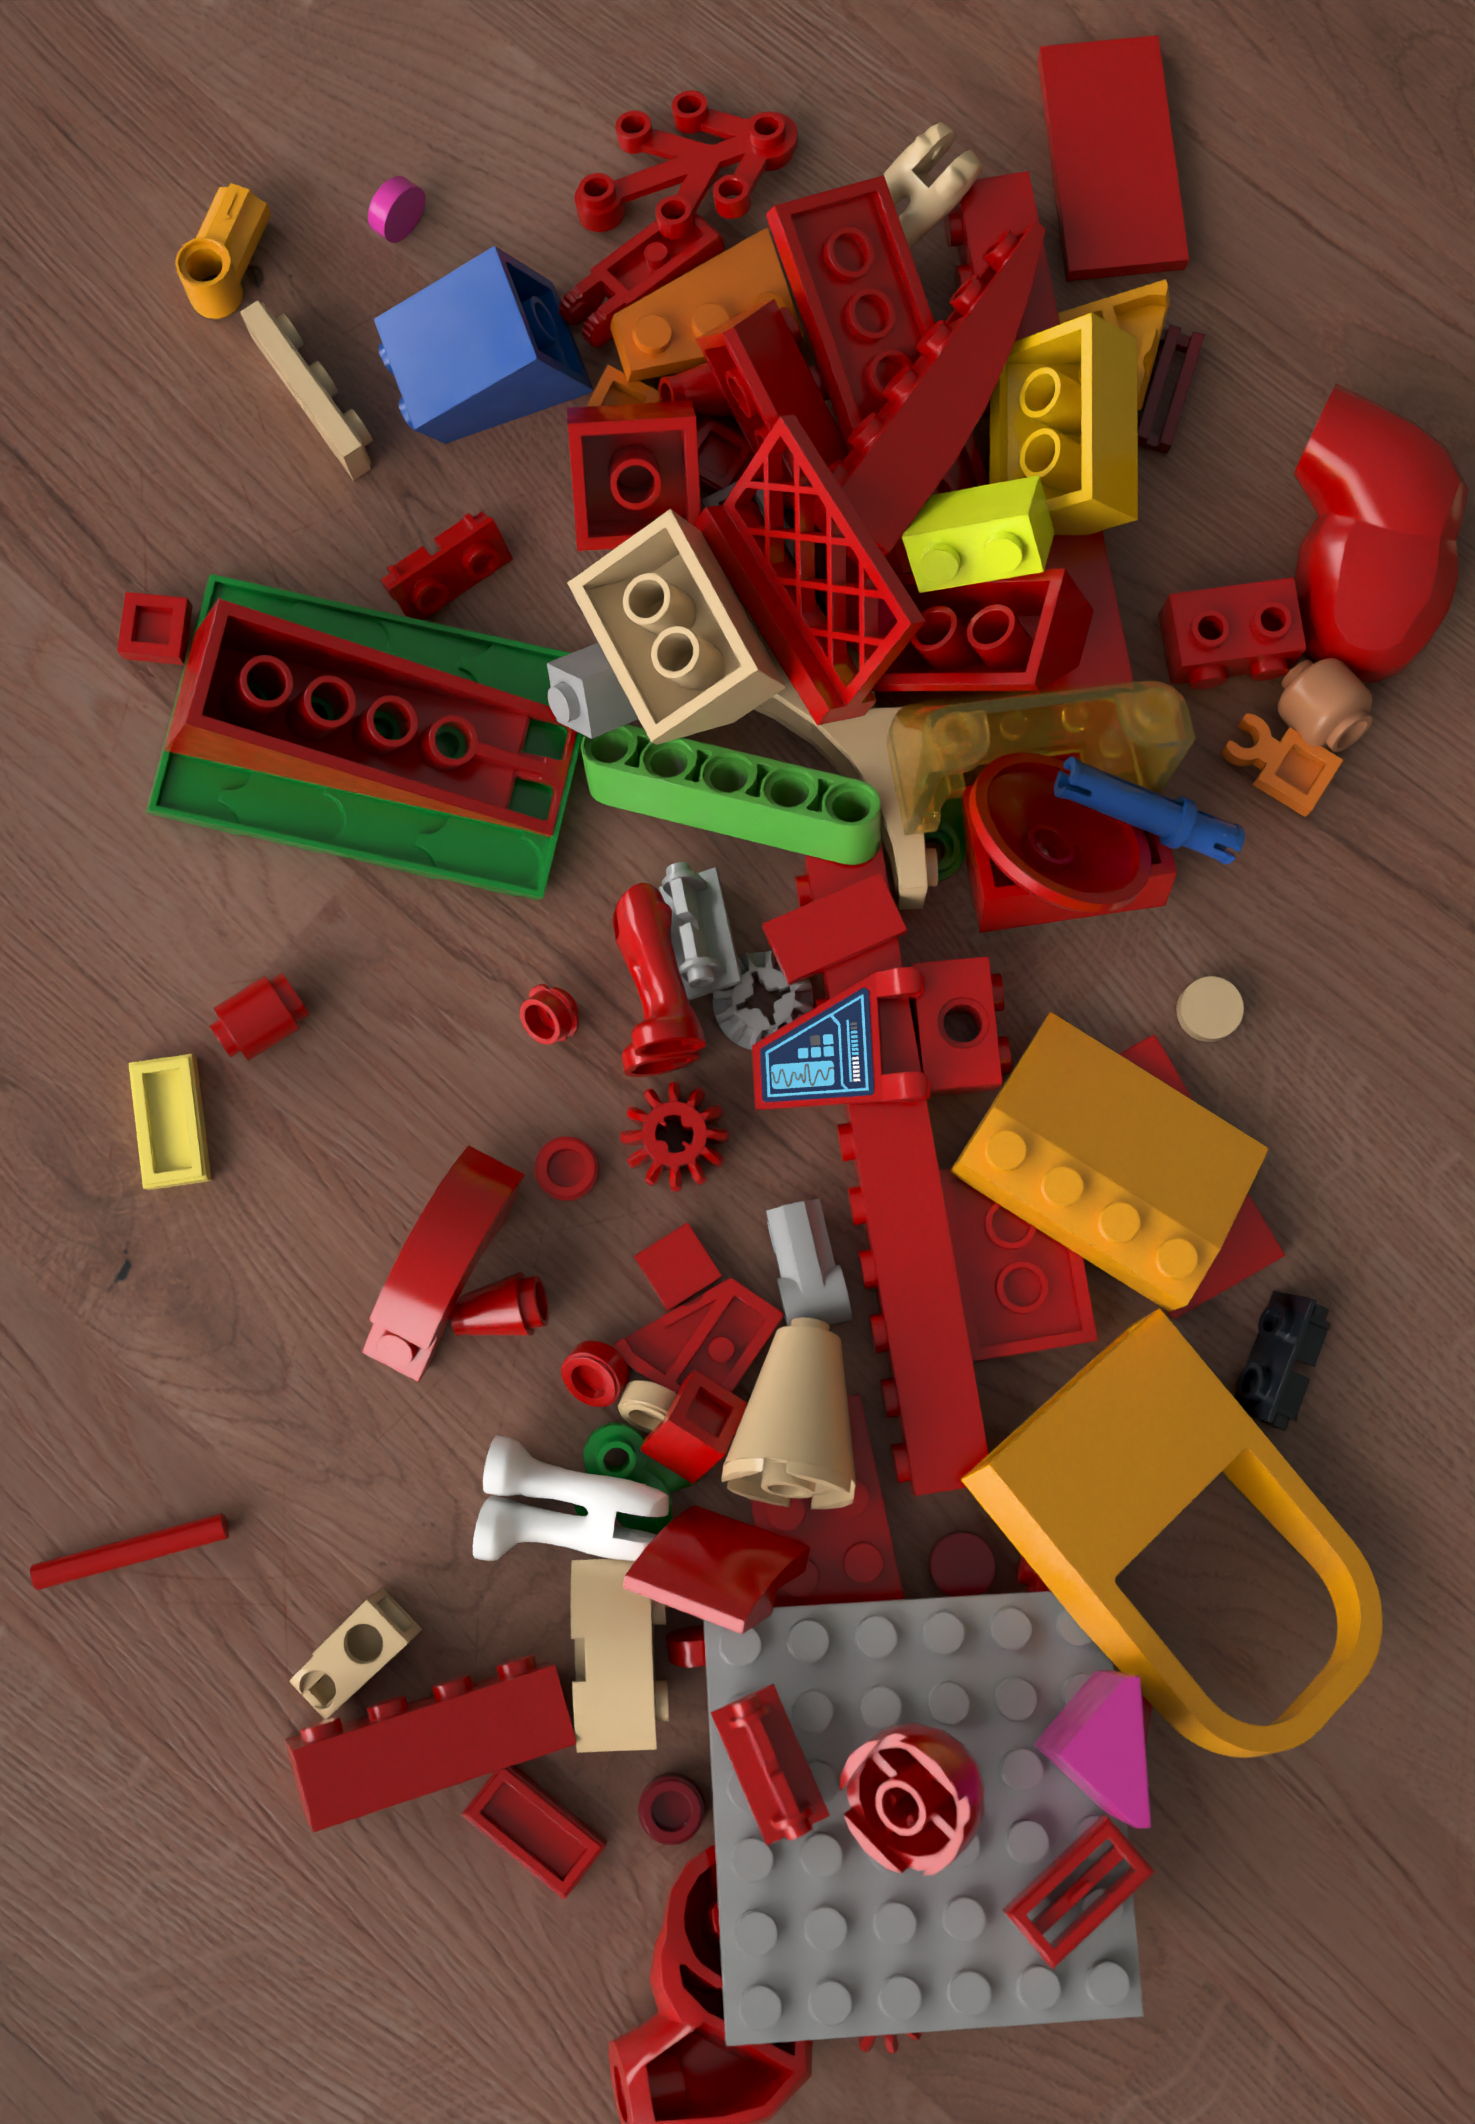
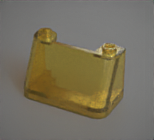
M1102 679L1046 686L1040 691H1004L915 702L906 705L894 715L887 733V751L904 835L937 831L942 805L948 799L961 798L966 785L963 773L973 770L978 765L989 764L1000 756L1012 753H1036L1054 756L1079 752L1081 762L1160 794L1196 738L1188 706L1183 696L1174 687L1160 681Z

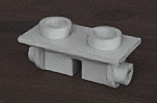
M686 862L669 865L666 868L667 876L662 880V886L659 887V891L663 895L666 904L672 909L671 942L688 1000L742 983L718 869L714 867L697 873L691 871L690 864Z

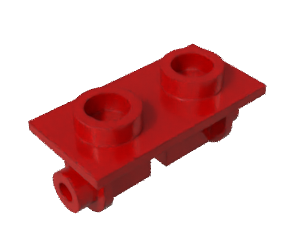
M483 511L474 517L467 513L463 516L462 520L433 539L440 549L437 553L431 556L422 546L395 565L391 564L388 566L389 574L380 579L390 597L394 601L396 600L405 617L424 620L483 579L492 575L496 570L513 560L491 516L488 518Z
M774 1684L710 1712L766 1846L787 1837L788 1841L799 1838L814 1829L813 1824L830 1817Z

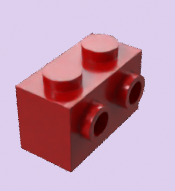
M1294 577L1173 593L1168 596L1158 614L1170 685L1190 682V688L1208 689L1226 683L1228 677L1251 674V678L1254 681L1276 679L1285 676L1307 650Z

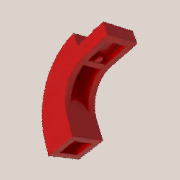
M469 1145L435 1190L399 1253L370 1316L369 1321L373 1322L362 1353L417 1382L421 1380L432 1362L450 1315L481 1256L507 1220L524 1179V1173Z

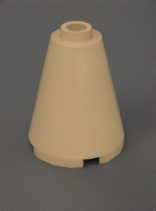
M795 1318L791 1320L790 1326L781 1327L776 1331L723 1465L722 1482L728 1481L727 1489L733 1493L752 1500L790 1507L791 1498L812 1497L811 1509L842 1508L853 1503L856 1478L842 1342L839 1336L829 1331L830 1325L814 1318Z

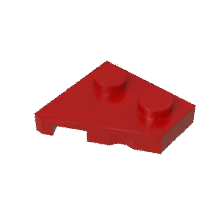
M729 1278L640 1330L620 1339L612 1347L620 1353L627 1365L653 1383L662 1385L676 1394L684 1379L694 1369L732 1393L784 1316V1313L733 1278Z

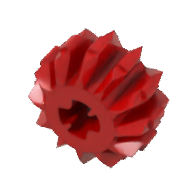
M670 1082L668 1086L670 1102L661 1104L657 1093L652 1088L644 1091L645 1100L652 1109L649 1114L633 1106L627 1109L626 1116L643 1128L642 1130L621 1132L620 1140L622 1144L629 1146H645L632 1153L626 1161L631 1169L639 1168L650 1160L653 1161V1164L646 1173V1184L654 1187L659 1182L663 1171L668 1170L670 1171L669 1184L671 1191L680 1192L683 1185L681 1171L689 1169L694 1182L701 1186L707 1182L705 1172L698 1164L701 1159L714 1167L720 1168L723 1165L724 1157L719 1152L707 1147V1144L729 1142L730 1132L722 1128L706 1129L707 1126L718 1121L723 1116V1109L720 1105H714L699 1113L698 1109L705 1098V1091L702 1088L696 1087L692 1091L687 1103L680 1102V1084L678 1082ZM681 1122L683 1132L688 1134L694 1133L693 1141L691 1144L683 1141L684 1151L671 1153L669 1152L667 1142L657 1140L660 1130L668 1133L667 1123Z

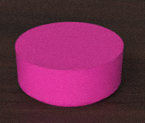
M395 176L388 179L380 186L370 203L368 211L370 228L391 243H397L405 239L417 226L425 207L424 191L404 176Z

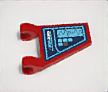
M915 967L876 971L753 1044L755 1110L877 1102L925 1101L929 1099L931 1095V1081L925 1073L910 1071L883 1075L879 999H909L923 996L925 993V977L923 973Z

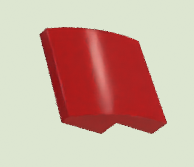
M693 1505L674 1518L646 1546L626 1573L623 1588L729 1630L744 1634L772 1615L777 1589L805 1572L810 1547Z

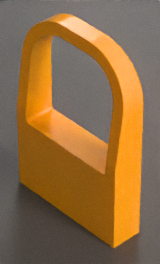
M1160 1308L1128 1326L961 1479L1082 1630L1122 1673L1140 1676L1141 1694L1176 1731L1202 1748L1225 1756L1250 1758L1297 1747L1312 1738L1361 1685L1375 1663L1382 1638V1606L1374 1575L1362 1552ZM1222 1471L1315 1569L1324 1581L1336 1611L1337 1638L1328 1663L1283 1714L1266 1726L1239 1721L1217 1707L1115 1582L1116 1576Z

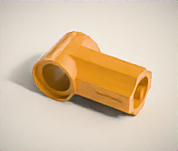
M230 183L228 187H219L196 238L185 243L176 256V270L189 301L196 312L206 318L219 319L227 317L234 313L242 303L244 293L241 280L271 217V211L266 202L255 196L250 189ZM218 275L211 281L202 282L208 276Z

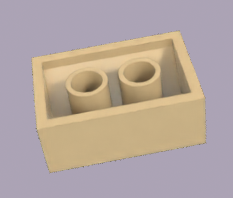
M671 509L567 582L650 741L656 745L734 723L786 688L784 681L702 532Z

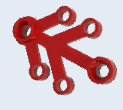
M693 90L681 92L673 99L671 105L675 127L680 132L686 134L702 131L727 139L709 145L653 129L650 117L642 111H628L622 114L615 124L619 147L629 154L644 152L668 159L669 161L616 180L603 173H593L584 177L574 195L579 222L585 229L593 232L612 230L624 219V203L682 183L676 195L665 197L657 204L655 213L658 230L662 236L668 239L684 238L692 232L694 228L693 217L720 169L738 162L740 164L734 175L723 176L715 182L713 197L716 212L720 216L727 219L742 217L751 207L750 196L764 171L781 169L792 159L798 145L796 124L791 118L778 112H762L749 119L716 111L708 108L707 99L702 93ZM634 131H640V132H638V133L630 134L631 132H634ZM730 195H738L736 198H726ZM672 216H681L677 219H668Z

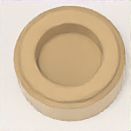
M1215 976L1203 977L1191 983L1181 993L1176 1008L1177 1018L1182 1029L1192 1038L1203 1042L1218 1041L1231 1034L1239 1026L1244 1014L1243 999L1238 989L1229 981Z
M631 1381L625 1387L618 1410L623 1419L629 1424L644 1432L651 1433L664 1420L677 1394L653 1382Z

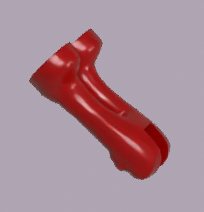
M638 883L621 895L613 913L612 922L616 944L636 985L644 1013V1021L640 1022L632 1030V1043L622 1052L625 1075L631 1077H649L666 1074L695 1062L700 1058L698 1050L706 1047L701 1021L688 1000L672 946V909L666 904L661 892L652 884Z

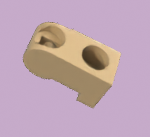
M382 1587L370 1596L312 1654L313 1657L289 1682L326 1720L423 1629Z

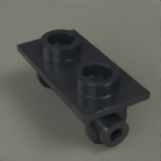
M1273 1291L1268 1306L1260 1316L1259 1331L1247 1364L1238 1377L1236 1384L1237 1392L1234 1398L1250 1417L1259 1419L1262 1423L1273 1428L1286 1431L1290 1420L1297 1422L1298 1412L1310 1382L1309 1378L1292 1371L1294 1363L1297 1360L1315 1367L1331 1323L1326 1321L1329 1309L1316 1304L1317 1300Z

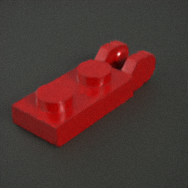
M697 212L693 217L694 228L692 232L681 239H668L662 236L658 230L657 220H655L591 268V274L577 283L573 290H568V293L563 295V299L560 300L561 303L558 306L560 310L558 313L568 324L573 326L574 324L579 325L580 322H584L585 318H587L586 322L583 323L584 326L581 329L583 333L581 335L592 347H602L610 339L613 340L610 324L614 314L724 252L723 237ZM672 216L668 219H677L681 216ZM606 296L609 300L602 304Z

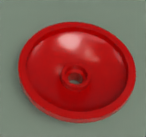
M1012 753L1000 756L987 764L972 786L969 802L970 813L982 846L996 866L1008 878L1031 895L1054 906L1073 911H1113L1126 906L1137 897L1148 882L1152 867L1150 847L1142 829L1068 799L1056 797L1054 795V784L1059 770L1067 774L1071 773L1070 770L1064 768L1063 763L1065 761L1036 753Z

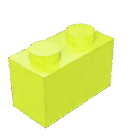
M1037 475L931 495L903 533L902 540L918 591L923 593L1044 572L1054 536V528L1040 476Z

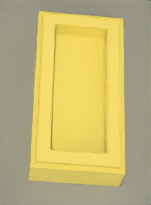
M186 1054L129 1063L143 1189L154 1190L212 1181L197 1056Z

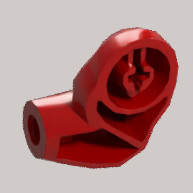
M1336 383L1294 471V476L1318 515L1300 544L1295 572V585L1307 648L1305 653L1315 662L1327 658L1341 660L1362 682L1376 683L1400 674L1426 648L1450 609L1459 577L1456 540L1463 521L1469 488L1447 448L1440 441L1412 420Z
M711 1845L685 1864L669 1890L663 1927L654 1945L650 1972V1983L658 2012L645 2023L609 2041L611 2081L621 2124H761L770 2121L812 2076L813 2040L726 2045L715 1845Z

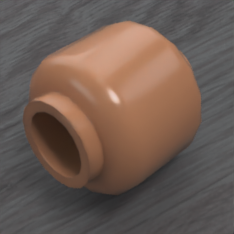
M1327 658L1313 663L1311 660L1302 661L1293 667L1282 681V687L1285 690L1278 702L1279 716L1288 727L1299 732L1304 741L1311 746H1322L1325 749H1331L1333 752L1343 751L1355 743L1368 730L1373 721L1372 716L1369 714L1373 707L1371 691L1341 660Z

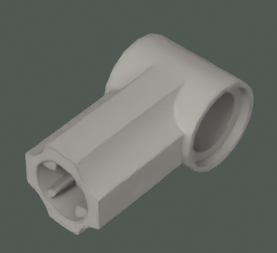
M820 1198L766 1210L768 1230L781 1276L776 1279L786 1325L790 1326L791 1320L795 1318H814L824 1321L830 1326L852 1321L851 1306L841 1266L839 1264L835 1265Z

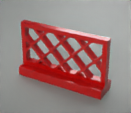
M795 415L780 416L723 505L705 507L695 525L702 532L720 567L815 723L822 725L866 715L877 701L871 691L872 688L925 623V619ZM786 447L789 448L794 456V482L783 481L782 453ZM758 489L764 490L765 519L754 501H751ZM783 492H793L795 495V529L784 528ZM814 495H818L826 507V533L814 531ZM784 539L795 540L796 569L784 551ZM814 542L826 544L827 580L815 578ZM846 546L851 547L859 559V584L846 582ZM815 589L827 591V619L815 601ZM846 594L859 595V631L847 629ZM878 598L884 599L898 621L888 635L879 634ZM847 641L859 643V670L847 653Z

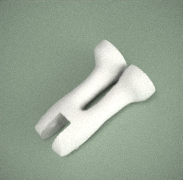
M496 1435L488 1451L483 1476V1491L493 1495L484 1502L477 1519L473 1539V1556L475 1559L495 1561L517 1543L538 1542L562 1546L609 1559L635 1561L656 1534L615 1526L617 1512L646 1517H664L668 1515L669 1496L657 1488L628 1479L581 1473L538 1461L531 1457L519 1441L510 1437ZM524 1495L533 1498L556 1499L581 1505L587 1509L588 1515L575 1516L555 1512L499 1496Z

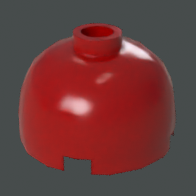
M908 1723L882 1730L849 1755L840 1776V1791L847 1786V1798L851 1807L844 1813L849 1830L868 1855L888 1870L901 1874L907 1868L918 1871L926 1870L922 1876L938 1873L968 1848L984 1818V1782L978 1764L962 1742L939 1728L919 1723Z

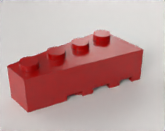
M534 1654L521 1656L496 1665L498 1676L472 1683L470 1675L449 1679L431 1687L433 1695L408 1703L405 1695L384 1700L367 1707L368 1715L341 1722L340 1717L319 1721L301 1728V1735L285 1739L304 1815L312 1832L314 1833L576 1745L577 1742L555 1664L545 1661L536 1664Z

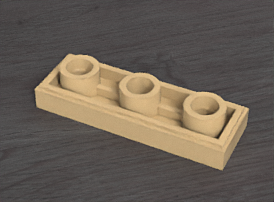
M258 300L240 311L253 341L354 481L370 471L371 461L365 449V446L373 441L370 433L353 409L342 414L332 400V397L339 392L320 362L316 361L308 366L297 351L305 345L288 317L282 313L274 318L263 302L260 304Z

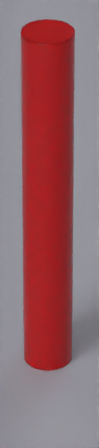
M223 1513L36 1563L30 1567L31 1581L36 1590H41L229 1538L227 1519Z

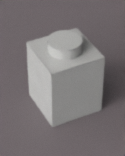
M599 642L547 663L551 686L548 690V702L557 722L593 739L639 719Z

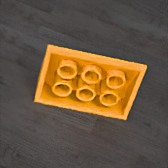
M1050 1011L949 1173L1163 1309L1171 1312L1188 1305L1209 1270L1233 1225L1269 1148Z

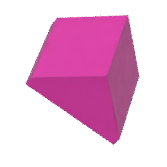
M1096 1670L1033 1745L1104 1812L1135 1828H1151L1140 1676L1113 1670Z

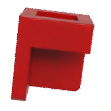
M694 1369L684 1379L664 1420L645 1438L640 1449L652 1459L694 1484L725 1456L748 1403Z

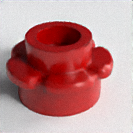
M546 984L534 986L529 992L530 998L524 1001L520 1007V1019L526 1032L534 1040L545 1045L553 1044L556 1041L562 1042L568 1038V1035H575L579 1028L578 1006L571 994L558 987L549 989V986Z

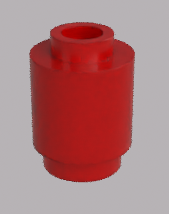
M281 972L269 981L266 976L261 977L215 1006L213 1009L219 1020L209 1025V1027L230 1058L241 1051L245 1058L250 1061L299 1030L300 1028L297 1023L310 1014Z

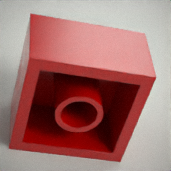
M692 400L567 408L577 551L615 549L670 509L696 527L695 523L701 515L697 425Z

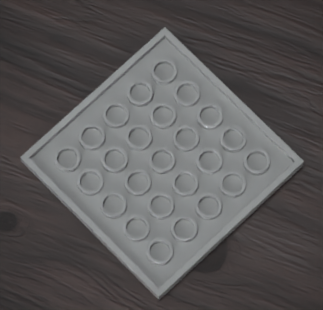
M1051 1591L773 1607L771 1616L744 1634L704 1620L723 2006L727 2046L1144 2016L1133 1894L1054 1969L1048 1966L1036 1949L1002 1911L1010 1901L1103 1814L1108 1816L1128 1839L1127 1823L1104 1812L1033 1745L1096 1670L1114 1671L1113 1662L1082 1630ZM774 1684L830 1817L813 1824L814 1829L799 1838L788 1841L787 1837L766 1846L710 1712ZM919 1723L945 1730L964 1744L977 1762L984 1782V1818L974 1839L961 1855L934 1875L922 1876L926 1870L918 1871L907 1868L902 1874L888 1870L863 1850L849 1830L844 1813L851 1807L847 1798V1786L840 1791V1776L849 1755L880 1731L892 1726ZM1106 1839L1026 1915L1030 1921L1036 1918L1112 1846V1843ZM1123 1858L1043 1935L1046 1940L1051 1943L1131 1867L1130 1864Z

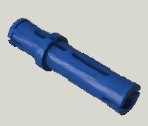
M1073 756L1063 763L1064 768L1070 770L1071 773L1067 774L1059 770L1054 784V795L1056 797L1068 799L1157 835L1159 840H1161L1160 843L1172 849L1184 846L1214 858L1224 865H1228L1236 859L1234 853L1226 851L1227 847L1237 852H1240L1245 840V829L1243 826L1237 823L1232 824L1198 810L1197 805H1195L1196 802L1189 798L1179 796L1176 799H1171L1083 763Z

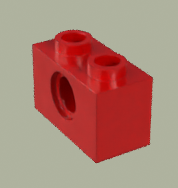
M989 956L912 963L911 967L919 969L925 977L924 995L920 998H910L921 1072L928 1075L931 1081L930 1097L996 1091L1003 1083L1002 1074L1011 1073L1009 1040L1007 1036H997L995 1012L1004 1010V988L1001 974H991ZM955 1012L967 1014L976 1024V1038L964 1043L951 1039L945 1031L944 1018Z

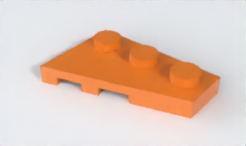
M768 227L613 315L610 330L627 383L683 372L707 362L695 340L696 338L759 302L775 299L779 308L785 306L791 312L798 324L803 340L804 335ZM802 340L797 343L798 348H799V346H800Z

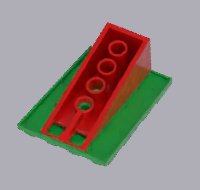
M210 574L205 586L145 813L239 836L246 835L317 853H328L428 878L444 879L515 897L522 896L534 900L544 898L583 734L556 721V717L548 702V690L551 686L547 663L571 653Z

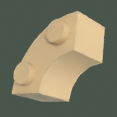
M615 1559L571 1560V1639H575L576 1681L572 1682L577 1753L657 1749V1722L669 1721L668 1680H656L654 1625H666V1605L623 1588L625 1575L635 1561Z

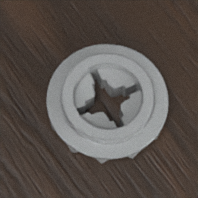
M772 950L756 953L746 952L738 958L742 983L713 992L714 1014L721 1030L734 1043L749 1050H752L753 1044L811 1011L814 1005L812 985L809 979L805 978L788 986ZM755 976L758 977L760 984H764L768 992L776 990L779 993L785 990L789 991V993L783 994L782 998L773 1004L774 1014L772 1018L775 1023L774 1025L770 1026L767 1016L763 1017L759 1008L737 1010L738 1007L745 1005V1001L753 998V977Z

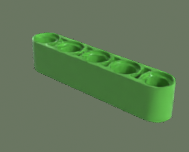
M627 724L593 739L585 735L582 737L580 747L590 794L596 801L605 805L841 864L857 865L865 863L875 857L880 849V798L878 792L870 784L861 780L686 738H678L656 745L650 741L644 728Z

